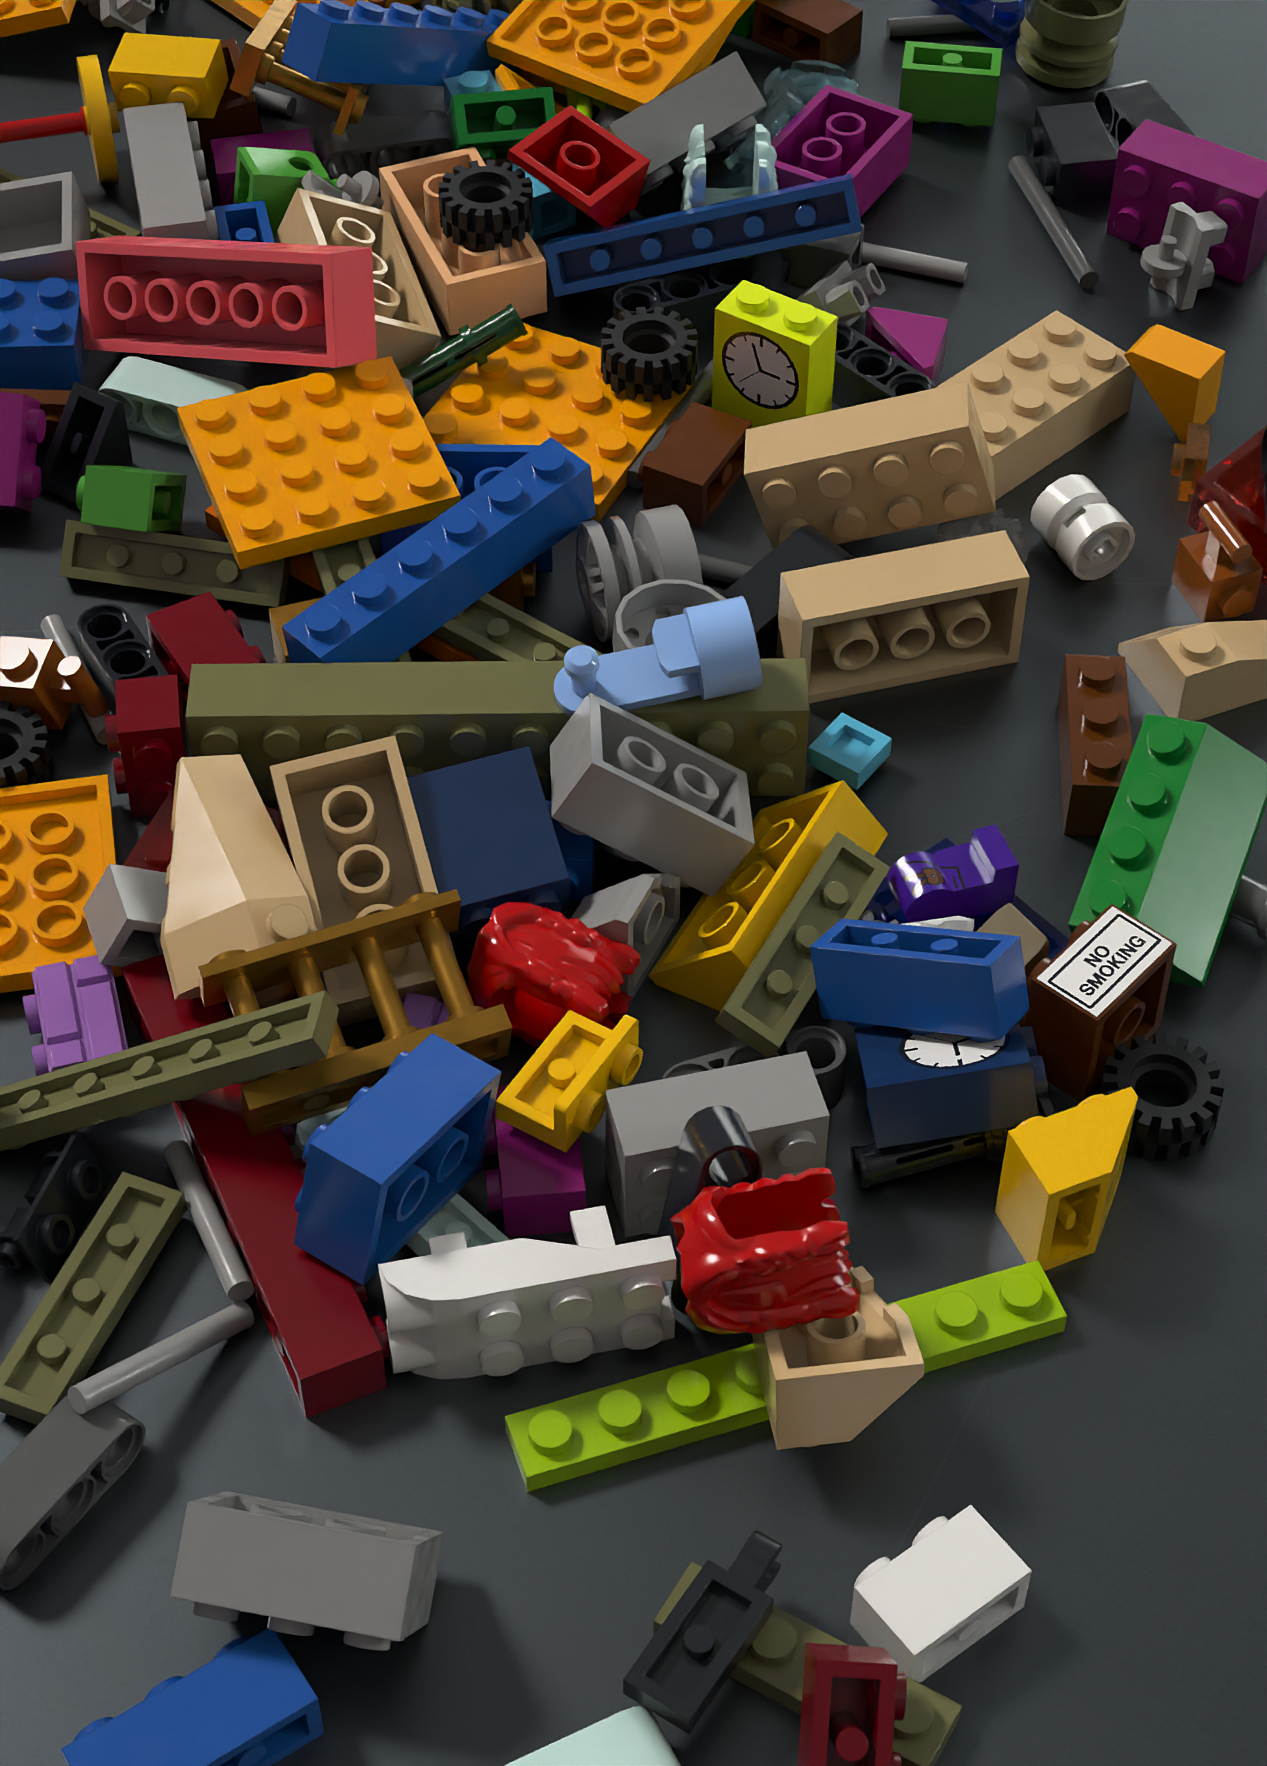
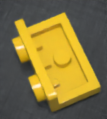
M569 1010L496 1100V1118L566 1153L583 1131L590 1133L600 1122L605 1111V1090L615 1089L619 1084L623 1086L628 1085L638 1072L643 1058V1050L638 1047L639 1020L625 1014L615 1028L611 1030Z

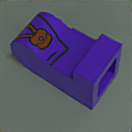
M994 824L972 830L971 842L938 850L934 854L923 851L914 852L902 857L889 869L886 883L908 923L953 916L968 918L997 911L1008 903L1013 905L1019 863L997 825Z

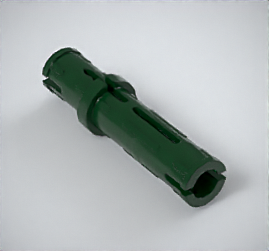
M509 304L507 308L472 328H469L468 324L458 329L460 335L398 370L402 378L414 380L412 382L413 399L435 388L440 383L476 362L479 367L489 362L487 359L488 355L517 338L527 335L528 332L513 305Z

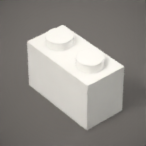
M969 1505L950 1520L945 1516L932 1520L917 1534L912 1546L892 1561L888 1557H882L871 1563L855 1581L850 1624L870 1647L885 1648L898 1664L897 1671H904L906 1676L921 1683L1024 1607L1032 1570L975 1508Z

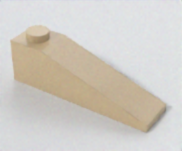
M1267 620L1205 622L1175 626L1119 643V654L1125 657V662L1168 717L1197 721L1267 698Z
M241 755L181 757L176 768L171 830L174 832L172 855L166 873L165 886L168 887L166 915L162 920L160 936L175 1000L201 998L198 966L208 964L211 959L220 953L234 949H242L248 952L317 931L308 895Z
M863 1266L851 1267L849 1272H847L852 1280L851 1284L845 1286L855 1288L860 1293V1308L854 1314L842 1319L821 1318L805 1325L794 1323L787 1329H770L761 1334H752L764 1401L777 1450L815 1447L823 1444L851 1441L924 1376V1361L909 1316L897 1303L887 1305L874 1291V1278Z

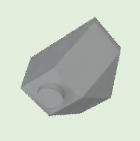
M671 873L639 875L585 896L572 918H578L588 928L596 930L605 938L630 944L640 954L641 961L638 967L634 968L635 972L632 975L623 974L624 984L620 985V991L628 994L632 999L680 918V876Z

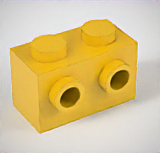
M124 33L108 69L117 111L123 112L124 108L183 102L186 117L213 119L229 81L220 39Z

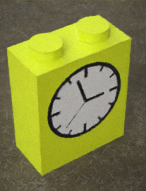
M742 280L715 307L712 408L752 421V428L831 411L838 316L766 289L764 286Z

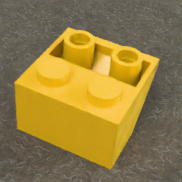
M1132 1087L1109 1095L1096 1094L1090 1096L1076 1107L1048 1117L1035 1116L1020 1123L1015 1129L1008 1131L995 1213L1026 1263L1039 1260L1043 1270L1046 1271L1095 1252L1122 1174L1138 1101V1095Z

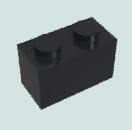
M1094 102L1036 107L1034 127L1028 128L1026 134L1027 152L1030 158L1036 159L1040 182L1043 187H1048L1055 206L1111 201L1117 152Z

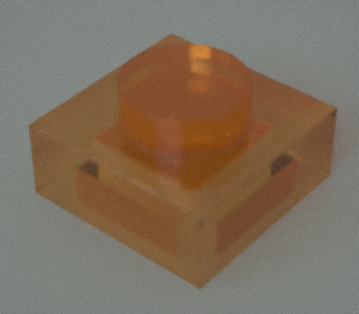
M1189 422L1185 444L1174 443L1169 476L1179 477L1177 500L1200 502L1208 461L1211 425Z

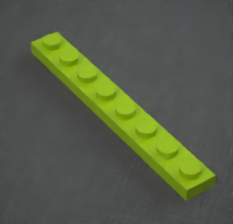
M1039 1260L887 1304L897 1303L909 1316L924 1361V1373L1063 1332L1067 1319V1314ZM753 1343L505 1416V1427L527 1492L760 1423L769 1420L764 1401Z

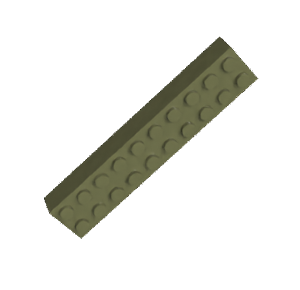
M806 658L760 659L762 688L707 700H702L699 695L627 711L746 772L749 796L777 797L804 794L810 715ZM564 661L191 664L185 716L192 757L240 754L262 801H277L269 766L394 735L406 777L529 746L545 798H551L550 745L571 718V716L559 708L554 695V680L558 672L564 667Z

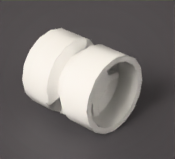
M1071 474L1059 478L1038 496L1032 507L1030 520L1034 529L1050 547L1056 550L1058 557L1070 571L1081 580H1095L1106 576L1118 568L1133 548L1135 539L1133 527L1115 507L1108 504L1107 498L1084 475Z

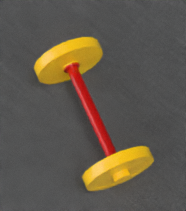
M97 54L77 57L84 105L79 107L80 112L0 123V144L83 132L84 137H89L99 184L119 182L113 133L120 132L118 112L115 102L107 103Z

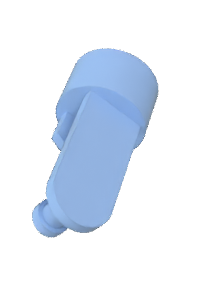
M739 596L683 609V614L656 619L652 628L654 643L652 645L599 656L589 646H575L565 654L564 667L558 672L554 680L556 703L564 713L572 716L589 692L628 711L699 695L702 700L759 689L762 688V670L750 612L744 597Z

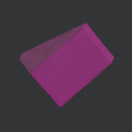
M880 307L867 309L864 336L929 377L936 387L945 359L949 319Z

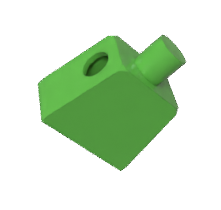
M255 147L237 148L233 204L264 200L273 238L296 189H304L300 181L309 169L343 192V190L336 185L338 179H330L316 154L310 151Z

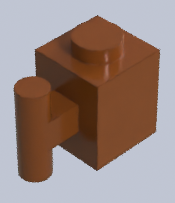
M1215 501L1208 502L1200 509L1199 517L1209 531L1179 539L1171 579L1202 623L1233 618L1254 611L1263 572L1262 566L1252 555L1253 548L1219 503Z
M1 637L0 703L1 701L11 702L13 712L21 704L30 708L31 716L35 713L40 715L47 729L62 730L73 703H80L87 714L93 718L100 717L108 711L109 702L80 659L76 656L65 657L53 639Z

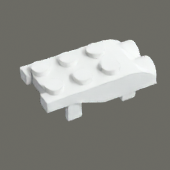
M605 1205L570 1212V1222L576 1245L518 1238L467 1248L464 1231L428 1238L431 1255L378 1264L387 1314L386 1326L393 1374L411 1371L414 1374L435 1379L469 1378L485 1374L505 1376L517 1371L521 1367L553 1361L573 1363L587 1358L590 1354L626 1347L634 1350L646 1349L660 1341L675 1338V1317L669 1296H665L662 1283L676 1279L677 1259L671 1237L668 1235L615 1245Z

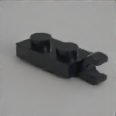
M755 1530L728 1571L707 1560L624 1677L623 1694L690 1735L773 1613L774 1598L764 1592L771 1585L781 1568V1564L775 1561V1559L782 1550V1544Z

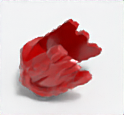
M505 902L493 908L489 922L478 932L473 953L467 966L469 977L468 990L474 1005L480 1006L484 1010L503 1004L512 1025L511 1034L515 1038H523L530 1046L539 1048L569 1010L613 1030L616 1026L613 1021L619 1022L625 1014L628 1015L632 1002L631 996L620 991V985L624 984L623 974L632 975L635 972L634 968L638 967L641 957L630 944L605 938L596 930L588 928L578 918L567 919L560 912L528 902Z
M809 1168L796 1176L785 1173L778 1179L763 1177L752 1184L739 1182L731 1188L724 1186L704 1187L690 1205L670 1218L678 1243L677 1251L679 1252L681 1288L688 1299L685 1310L698 1328L715 1334L741 1332L761 1334L770 1329H787L794 1323L805 1325L821 1318L842 1319L854 1314L860 1308L859 1291L845 1286L851 1284L852 1280L847 1272H849L853 1263L848 1258L849 1253L843 1248L850 1243V1235L847 1222L840 1221V1213L834 1200L828 1198L836 1193L834 1176L829 1168Z

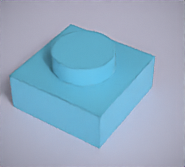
M841 713L808 747L807 764L839 781L844 780L848 786L858 790L890 756L892 738Z

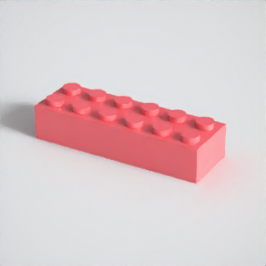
M112 236L76 241L84 350L339 368L358 364L366 360L377 359L372 247L138 236Z

